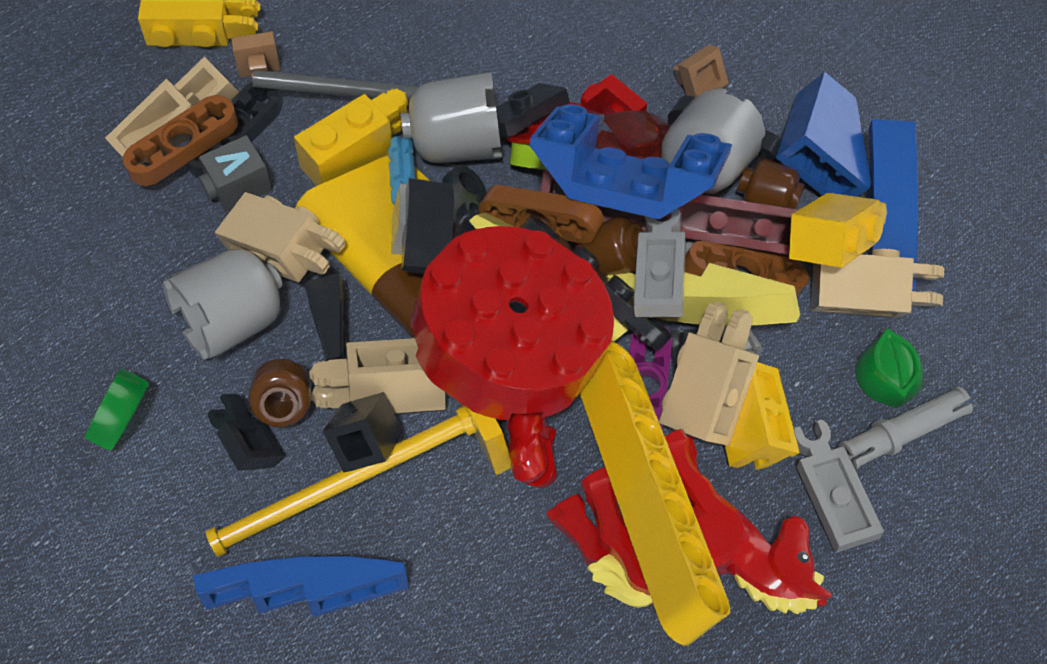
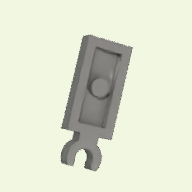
M678 208L672 211L671 218L664 222L645 216L647 232L638 233L634 294L635 317H683L686 239L685 232H680L681 219Z
M824 420L817 421L814 431L818 440L815 441L807 439L800 426L794 428L799 452L806 456V458L800 459L797 469L835 553L880 539L884 530L845 447L842 446L831 450L828 444L831 437L828 424Z

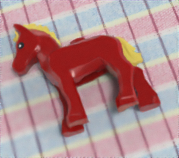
M678 429L664 436L718 575L730 573L735 578L738 586L746 589L753 601L761 600L770 611L778 609L786 614L790 610L795 614L806 612V609L814 610L819 606H825L827 603L826 599L831 598L832 595L820 585L824 581V576L815 572L814 559L809 547L808 524L798 516H791L783 520L777 539L770 545L750 520L715 491L710 481L699 472L696 461L697 450L692 436L687 437L683 429ZM603 467L586 476L580 484L586 494V500L594 513L597 528L587 518L585 503L580 494H575L559 502L555 507L546 512V516L550 523L577 547L586 565H589L587 570L593 574V581L606 586L605 594L637 608L653 605L626 524L618 508L606 467Z

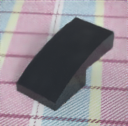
M409 178L406 188L405 227L402 234V271L424 274L426 267L452 241L454 184Z

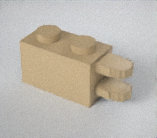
M247 192L242 195L214 232L227 250L240 249L250 251L261 259L265 265L271 263L280 276L298 283L308 270L320 273L321 275L325 274L330 266L329 261L320 254L323 249L333 250L338 253L345 246V239L338 232L319 225V219L308 209L301 206L294 209L283 205L271 196L261 198Z
M894 249L872 250V255L861 254L843 268L813 263L811 312L901 318L911 313V305L943 306L942 294L932 291H912L913 278H923L925 280L944 278V267L914 263V258L900 257V251Z
M715 301V303H709V306L706 307L697 335L689 332L685 344L679 351L677 357L678 366L671 387L664 396L662 403L663 411L659 423L676 430L683 429L686 434L704 441L729 446L759 355L744 351L750 334L749 330L752 328L753 317H751L749 311L743 309L734 311L731 315L720 343L725 321L727 320L728 309L724 306L725 304Z
M415 338L346 343L347 359L328 360L327 362L324 360L322 362L318 361V363L313 364L310 370V379H312L315 385L313 392H311V399L316 407L321 409H327L328 407L332 409L340 408L343 403L384 392L393 413L445 410V392L430 381L415 356L418 349Z

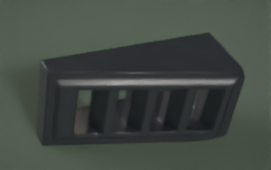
M332 274L307 281L305 289L326 361L345 359V295L340 274Z

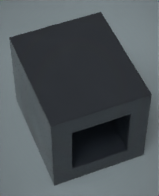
M384 392L343 403L323 430L343 473L385 462L403 434Z

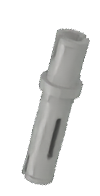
M954 387L951 391L890 420L880 419L873 422L870 430L840 442L839 447L844 446L846 451H849L848 456L855 470L884 454L893 456L902 450L903 445L962 416L971 414L973 411L972 403H966L961 406V403L969 400L970 397L962 387Z

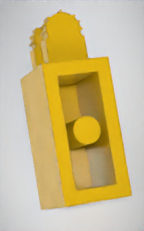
M141 0L138 21L147 46H228L229 38L256 34L258 23L254 20V17L258 16L260 3L257 0Z
M397 88L390 91L387 90V93H382L372 100L366 94H363L295 135L294 142L300 168L317 186L387 156L392 136L400 132L402 128L401 113H408L406 92H402Z
M834 193L824 194L792 213L789 259L843 268L879 241L886 220V204L869 198Z

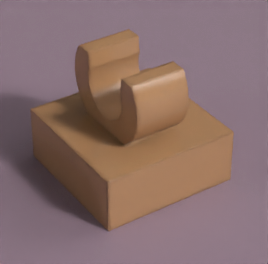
M273 31L231 38L240 77L252 75L253 81L254 70L281 71Z
M707 45L674 67L677 81L680 85H684L686 96L697 97L706 90L723 88L729 84L719 47Z

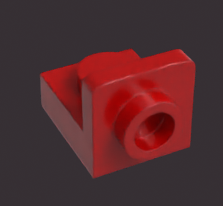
M610 74L599 84H591L582 94L580 99L581 106L587 110V113L604 114L612 126L621 128L632 138L644 129L648 103L614 75Z

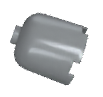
M485 72L430 81L421 84L413 91L409 100V113H401L404 139L413 138L416 151L423 159L431 163H449L502 158L492 73Z
M722 88L706 90L695 97L671 125L662 141L661 158L669 163L672 162L687 134L694 136L698 133H708L719 137L721 142L732 144L731 153L714 186L701 195L716 194L731 185L757 157L761 150L762 139L765 136L762 116L753 103L748 99L742 102L737 97L726 94L727 90Z
M240 249L224 251L173 274L170 279L163 282L164 294L171 313L174 314L181 310L185 321L190 327L182 333L193 350L203 360L218 357L263 331L275 321L280 312V294L278 291L282 287L280 275L271 263L265 265L261 259L250 251Z

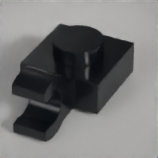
M222 394L220 400L224 404L225 409L210 410L207 414L211 425L219 429L216 434L237 470L275 467L284 455L266 424L262 423L259 419L250 418L244 400L239 394Z

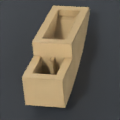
M203 57L175 85L165 79L105 139L123 157L127 148L204 98L220 95L231 101L239 91ZM178 134L172 138L170 144L177 147L193 136ZM163 148L158 149V151L161 150L163 154L165 153ZM143 160V161H141V162L138 163V164H143V163H145L146 161Z

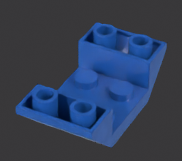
M572 104L561 107L557 106L530 139V147L569 199L655 219H661L711 189L720 175L732 148V144L721 142L720 138L715 135L698 133L694 136L687 134L671 163L658 157L641 159L627 156L624 151L617 148L606 147L596 149L600 115L587 113L584 107Z

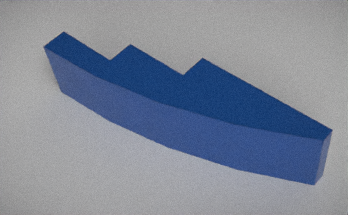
M872 119L868 129L871 185L867 193L869 199L879 200V202L886 204L887 214L879 241L869 248L866 253L867 255H872V250L894 249L900 251V257L914 258V263H917L918 160L916 124L913 121ZM913 278L912 291H916V278Z
M353 556L291 557L244 563L193 575L197 595L206 610L252 596L259 614L307 600L312 616L316 617L409 588L403 562Z

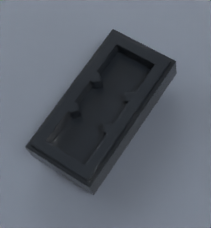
M538 83L527 90H520L510 94L508 101L496 107L499 136L510 138L551 114L557 106L566 105L570 102L567 88Z

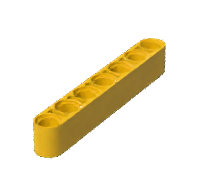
M611 342L595 374L582 389L580 396L658 619L670 638L683 646H689L730 614L729 600L638 367L628 351L619 344Z

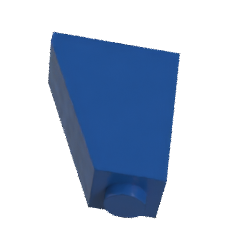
M826 72L822 73L796 94L776 158L785 166L797 170L800 178L821 195L834 193L858 197L868 190L871 185L856 97Z

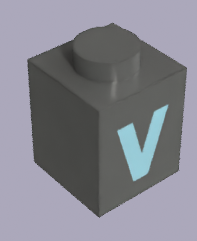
M247 135L199 156L204 171L203 175L198 176L200 184L208 199L217 198L225 212L233 209L245 192L261 196L272 191L266 165Z

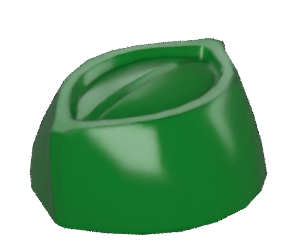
M886 328L882 335L863 351L856 362L855 376L860 388L867 396L877 402L893 408H899L916 397L922 390L924 371L918 352L911 343L889 328Z
M120 368L100 403L84 438L108 451L113 450L138 408L149 385L148 381Z

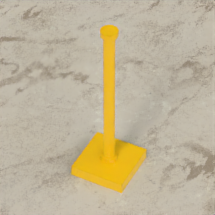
M460 403L461 407L455 410L457 415L397 443L385 462L344 473L341 470L218 530L214 526L205 531L208 542L215 555L220 557L228 553L227 547L464 432L467 436L475 433L493 471L498 475L510 469V457L503 432L495 418L475 413Z

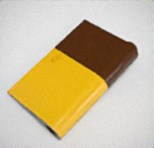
M389 155L313 187L300 198L295 209L298 206L308 209L319 219V225L338 232L345 239V246L340 252L328 251L409 336L415 338L413 328H410V320L424 274L402 271V255L391 253L392 212L394 204L391 201V190L393 189L390 186ZM415 167V179L430 181Z

